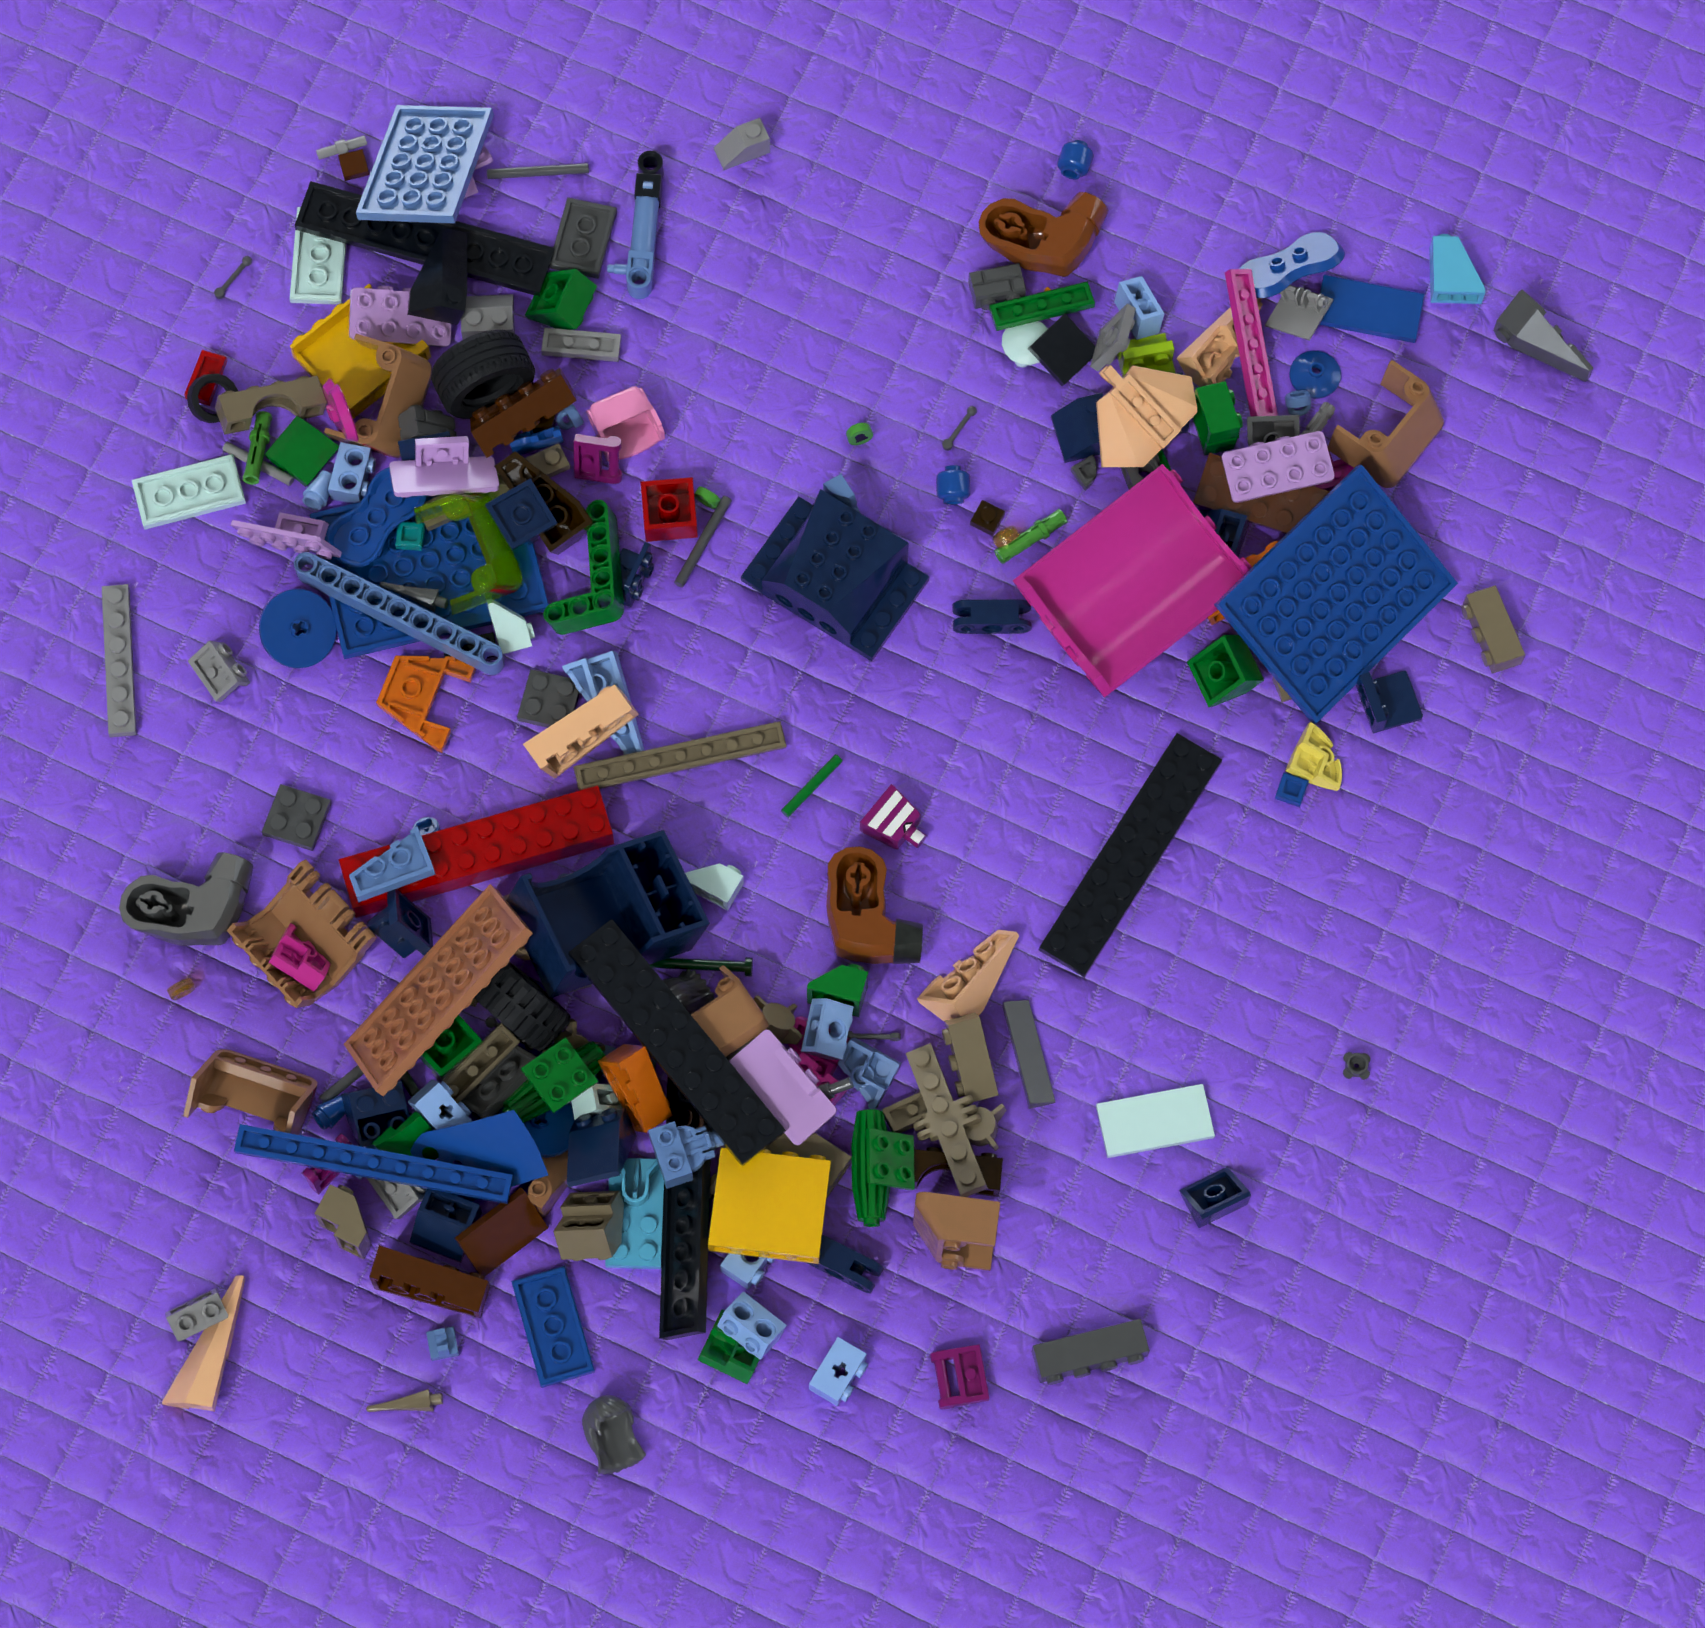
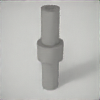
M364 135L347 141L342 139L335 141L334 145L316 150L318 159L321 160L333 155L349 153V150L367 145V141Z

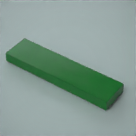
M1087 281L989 305V311L995 329L999 331L1094 308L1095 301Z

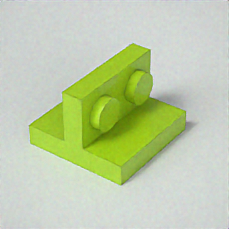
M1165 333L1138 340L1131 339L1127 349L1117 354L1122 377L1125 376L1131 366L1176 373L1172 361L1175 350L1172 340L1167 341Z

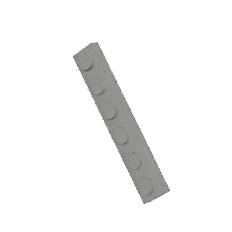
M128 584L102 586L108 734L110 738L137 735L130 589Z

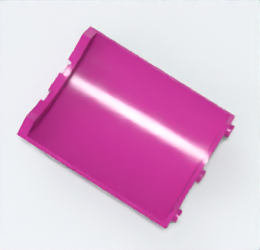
M1163 464L1012 580L1029 605L1033 606L1039 614L1040 620L1073 662L1086 673L1088 680L1104 698L1218 609L1214 604L1252 568L1244 557L1239 559L1215 532L1217 527L1208 515L1205 518L1180 485L1183 480L1174 469L1169 471Z

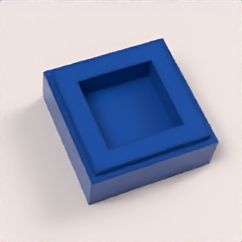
M1284 772L1275 799L1300 807L1309 781Z

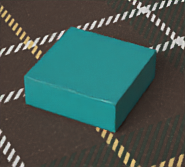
M400 523L397 529L396 549L422 551L425 523Z

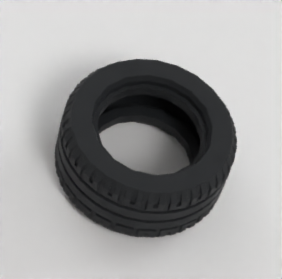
M490 330L472 335L445 351L433 366L431 380L445 410L456 418L470 419L473 416L472 413L484 406L489 408L502 395L508 394L510 396L516 393L518 387L529 381L533 383L535 368L519 336L507 330Z

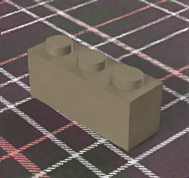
M1496 585L1467 594L1461 609L1464 618L1471 623L1473 640L1475 643L1480 644L1482 649L1481 658L1486 667L1489 666L1492 674L1521 665L1525 653Z
M976 1013L945 1020L946 1029H942V1035L945 1045H950L952 1055L948 1056L952 1072H957L959 1081L954 1082L958 1097L972 1095L974 1102L998 1096L980 1017Z

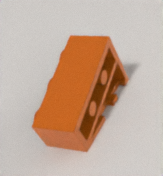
M623 1044L597 1061L622 1108H626L635 1131L647 1133L648 1130L653 1129L672 1116L669 1108L670 1103L664 1095L646 1046Z

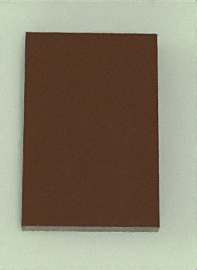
M519 1188L509 1196L508 1204H498L457 1235L455 1240L477 1273L486 1276L547 1230L548 1226L536 1207L530 1202L527 1193L522 1188Z

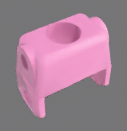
M633 386L593 403L590 409L586 410L590 424L597 437L608 438L610 436H617L621 439L619 460L637 455L665 439L662 423L641 387ZM603 451L607 461L609 462V452Z

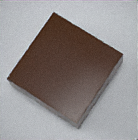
M363 149L338 155L345 181L369 175Z

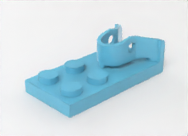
M627 1158L620 1176L609 1178V1191L621 1192L624 1214L622 1242L613 1257L606 1259L605 1266L606 1268L661 1269L664 1180L657 1159Z

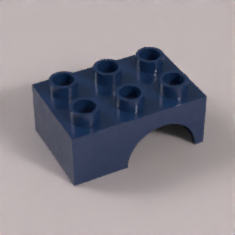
M664 830L609 847L590 864L556 880L535 883L531 882L533 878L531 873L522 875L506 900L533 933L524 947L549 999L592 984L568 954L569 951L611 919L649 965L691 951L710 924Z

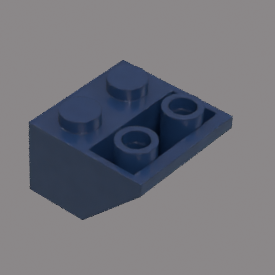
M1224 509L1199 510L1204 518L1208 515L1217 527L1215 532L1233 553L1239 557L1249 527L1248 517Z
M398 1081L397 1085L384 1096L376 1092L373 1087L341 1094L347 1122L358 1146L372 1145L390 1126L396 1130L409 1118L401 1081Z
M427 1189L417 1212L410 1243L461 1263L465 1253L455 1240V1237L480 1219L482 1215L481 1206L451 1193Z

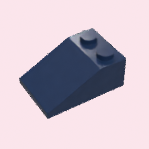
M610 1108L601 1114L593 1116L585 1114L579 1116L574 1121L569 1132L568 1187L620 1176L637 1137L626 1108L618 1110Z

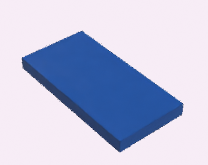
M1323 275L1320 293L1326 297L1333 298V302L1319 325L1415 343L1424 294Z
M565 1266L511 1281L541 1388L595 1373Z

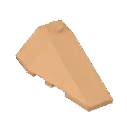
M998 929L973 949L974 955L963 962L958 960L952 965L954 970L944 978L940 975L935 978L917 998L918 1002L943 1021L976 1013L979 1016L984 1011L1019 938L1018 933Z

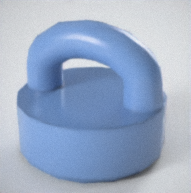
M1298 390L1286 394L1285 403L1290 415L1303 416L1310 410L1312 402L1310 392ZM1303 407L1301 410H1294V408Z
M573 404L560 411L556 418L557 424L564 430L572 427L576 429L584 423ZM567 416L568 419H569V422H568V423H564V422H563V417Z

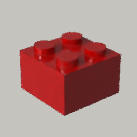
M693 477L640 482L646 542L698 538Z

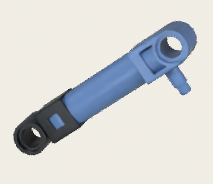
M645 151L638 158V173L636 174L634 192L635 207L627 264L607 265V272L626 275L627 291L635 299L648 297L653 289L654 253L658 212L661 206L662 178L664 175L662 157L655 151ZM648 166H655V167H656V168L653 169V170H648V169H646V167H648ZM637 280L645 281L643 284L639 285L634 283Z

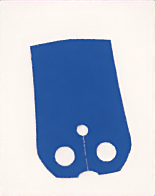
M515 1110L425 1132L417 1138L410 1150L412 1156L424 1158L422 1150L426 1147H432L439 1154L437 1161L453 1164V1161L458 1160L463 1166L513 1175L511 1187L549 1175L533 1137ZM453 1194L458 1197L469 1200L471 1202L479 1199L474 1197Z

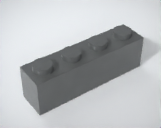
M1141 1319L1036 1344L1032 1347V1355L1040 1383L1047 1382L1048 1385L1064 1381L1063 1377L1074 1375L1075 1378H1082L1090 1375L1091 1370L1101 1368L1102 1372L1116 1369L1118 1367L1117 1364L1127 1361L1128 1365L1138 1364L1144 1361V1357H1147L1150 1351Z

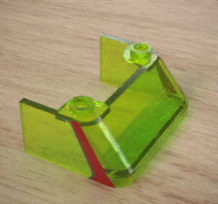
M454 494L414 508L416 524L441 515H445L452 521L469 518L487 565L477 568L472 573L471 584L474 591L450 600L452 615L487 602V599L495 600L514 593L522 585V573L515 555L485 507V504L492 500L486 494Z

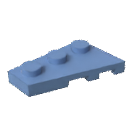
M418 826L410 830V834L400 842L397 840L392 843L389 850L379 857L375 856L352 872L349 878L358 902L436 874Z

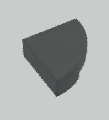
M1093 455L1071 467L1072 474L1085 491L1090 488L1096 477L1097 467Z

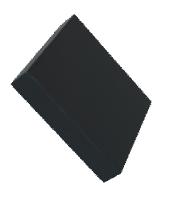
M1063 314L1027 349L1057 382L1063 386L1093 358L1095 345L1066 314Z

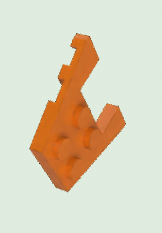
M395 656L376 704L435 750L443 753L451 730L450 728L426 721L444 675L446 674L471 683L476 668L452 656H445V658Z

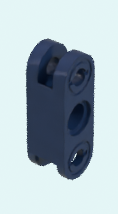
M1019 599L959 600L952 604V612L954 615L962 617L953 620V631L960 634L1026 633L1031 631L1032 624L1028 620L1019 619V614L1029 612L1031 606L1026 600Z
M822 1235L819 1264L807 1263L866 1293H871L875 1284L863 1277V1272L865 1271L879 1277L884 1269L876 1261Z

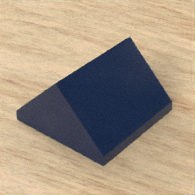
M1228 1167L1179 1190L1198 1228L1246 1206L1251 1197L1250 1191Z

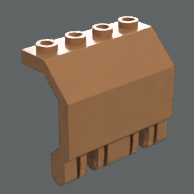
M307 859L301 861L287 876L286 884L264 910L247 921L232 923L226 930L233 937L232 941L234 944L242 948L250 956L251 963L267 975L268 982L277 987L285 995L284 999L295 1008L310 1006L337 987L363 958L366 950L377 938L369 928H366L367 926L363 921L354 925L347 932L345 927L353 919L355 912L349 909L347 903L328 883L321 885L314 894L310 891L320 878V874L317 870L314 871L315 868ZM290 923L297 927L294 934L301 941H310L315 946L317 952L331 963L326 977L314 992L269 963L278 942Z

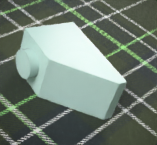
M487 599L497 643L502 653L505 654L531 647V639L535 638L532 624H526L523 616L497 601Z
M719 863L685 873L695 894L727 911L744 885V877L741 875V871L732 865H727L726 867Z
M595 1084L571 1101L575 1120L585 1114H590L591 1116L601 1114L610 1108L622 1109L612 1087L608 1084Z

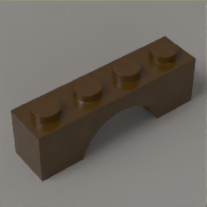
M914 1147L915 1189H917L920 1182L928 1174L938 1170L951 1171L942 1149L928 1147L926 1150H916ZM981 1153V1156L975 1155L988 1189L975 1194L999 1197L1003 1158H997V1155L994 1153Z

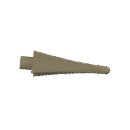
M429 1389L396 1400L367 1406L366 1410L367 1412L394 1410L434 1411L433 1405L443 1404L442 1393L432 1394Z

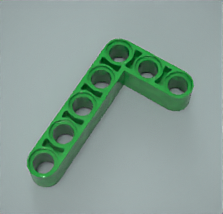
M594 500L586 508V512L594 522L587 530L591 592L550 603L543 613L547 623L560 635L615 622L624 613L617 518L603 500Z

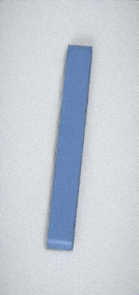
M302 552L295 557L294 568L298 579L304 584L486 674L496 675L503 670L504 658L502 650L498 645L312 553ZM305 565L313 566V568L309 571L301 570V568ZM328 576L336 577L332 582L324 581ZM352 587L359 588L354 594L347 593ZM374 599L382 600V602L378 605L370 604V602ZM397 610L405 611L400 617L393 616V613ZM425 621L428 623L424 628L416 627L419 622ZM443 633L451 634V637L446 640L439 638ZM467 644L475 646L471 651L462 650ZM489 656L498 657V659L492 663L485 661V659Z

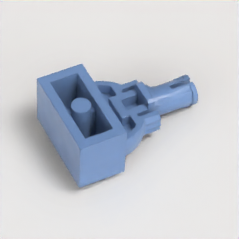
M674 1121L648 1130L649 1139L667 1189L692 1181V1173L700 1169L706 1160L715 1157V1148L724 1145L714 1132H707L705 1126L696 1129L690 1126L676 1127Z

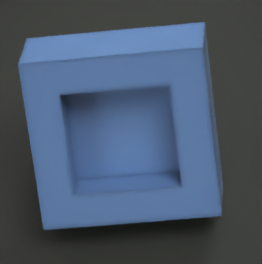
M454 1326L426 1332L432 1361L459 1356Z

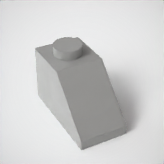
M758 118L735 127L714 147V151L723 170L770 153V138L761 119Z

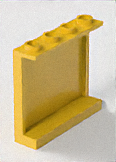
M368 284L364 288L372 289V286ZM349 299L344 304H338L326 318L316 321L312 329L307 333L297 336L290 345L293 358L311 377L318 376L321 387L329 378L333 381L334 385L338 384L354 419L385 394L392 372L384 370L378 365L376 361L377 350L361 346L356 340L349 337ZM423 339L417 344L386 342L423 357L426 360L431 358L429 346Z
M721 1148L708 1251L819 1264L831 1161L826 1160V1157L821 1155H810L809 1158L798 1157V1154L794 1152H782V1155L771 1154L770 1150L764 1149L744 1166H741L727 1148Z

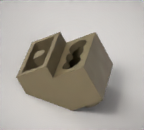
M330 1184L314 1213L320 1227L335 1233L334 1237L339 1248L364 1260L372 1244L360 1207L353 1195L354 1192L339 1184L338 1187Z
M621 1192L569 1193L560 1207L563 1217L553 1231L561 1260L573 1259L574 1261H581L598 1258L599 1260L612 1258L622 1242L624 1203Z

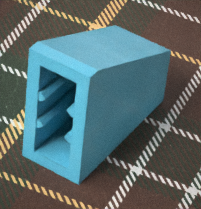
M1449 234L1433 236L1429 247L1430 302L1482 304L1485 287L1459 237Z

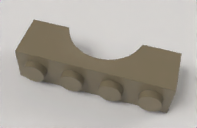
M302 376L288 382L276 381L268 386H251L246 390L237 392L226 391L218 395L215 409L225 435L249 430L253 415L265 407H281L290 411L295 416L305 419L323 415L327 401L318 376Z

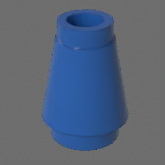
M342 1095L317 1105L316 1110L312 1112L314 1120L321 1129H332L346 1114Z

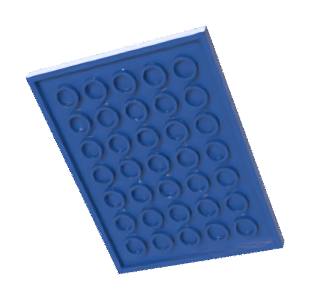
M1361 464L1357 465L1214 605L1312 723H1317L1357 684L1359 675L1368 673L1458 583Z
M426 495V500H425V502L428 501V500H431V499H433V498H435V497H438V496H440V495H436V496ZM360 502L311 513L310 518L327 522L329 528L338 517L354 509ZM486 507L431 531H427L425 527L422 551L396 549L397 525L388 535L379 556L366 566L358 568L349 567L333 556L331 560L324 559L379 586L380 582H387L409 587L439 589V596L447 598L449 602L446 609L437 607L435 612L390 590L387 591L466 630L492 625L487 599H493L523 617L542 613L549 605L533 543L531 545L525 543L511 551ZM419 513L404 521L423 523ZM328 576L325 578V582H332L336 577ZM352 587L347 593L354 594L359 588ZM492 589L517 590L505 596L488 592ZM329 596L344 659L420 642V640ZM374 599L370 602V604L378 605L382 602V600ZM397 610L393 613V616L400 617L405 611ZM422 621L419 622L416 625V627L424 628L428 625V623ZM443 633L439 637L450 635V633Z

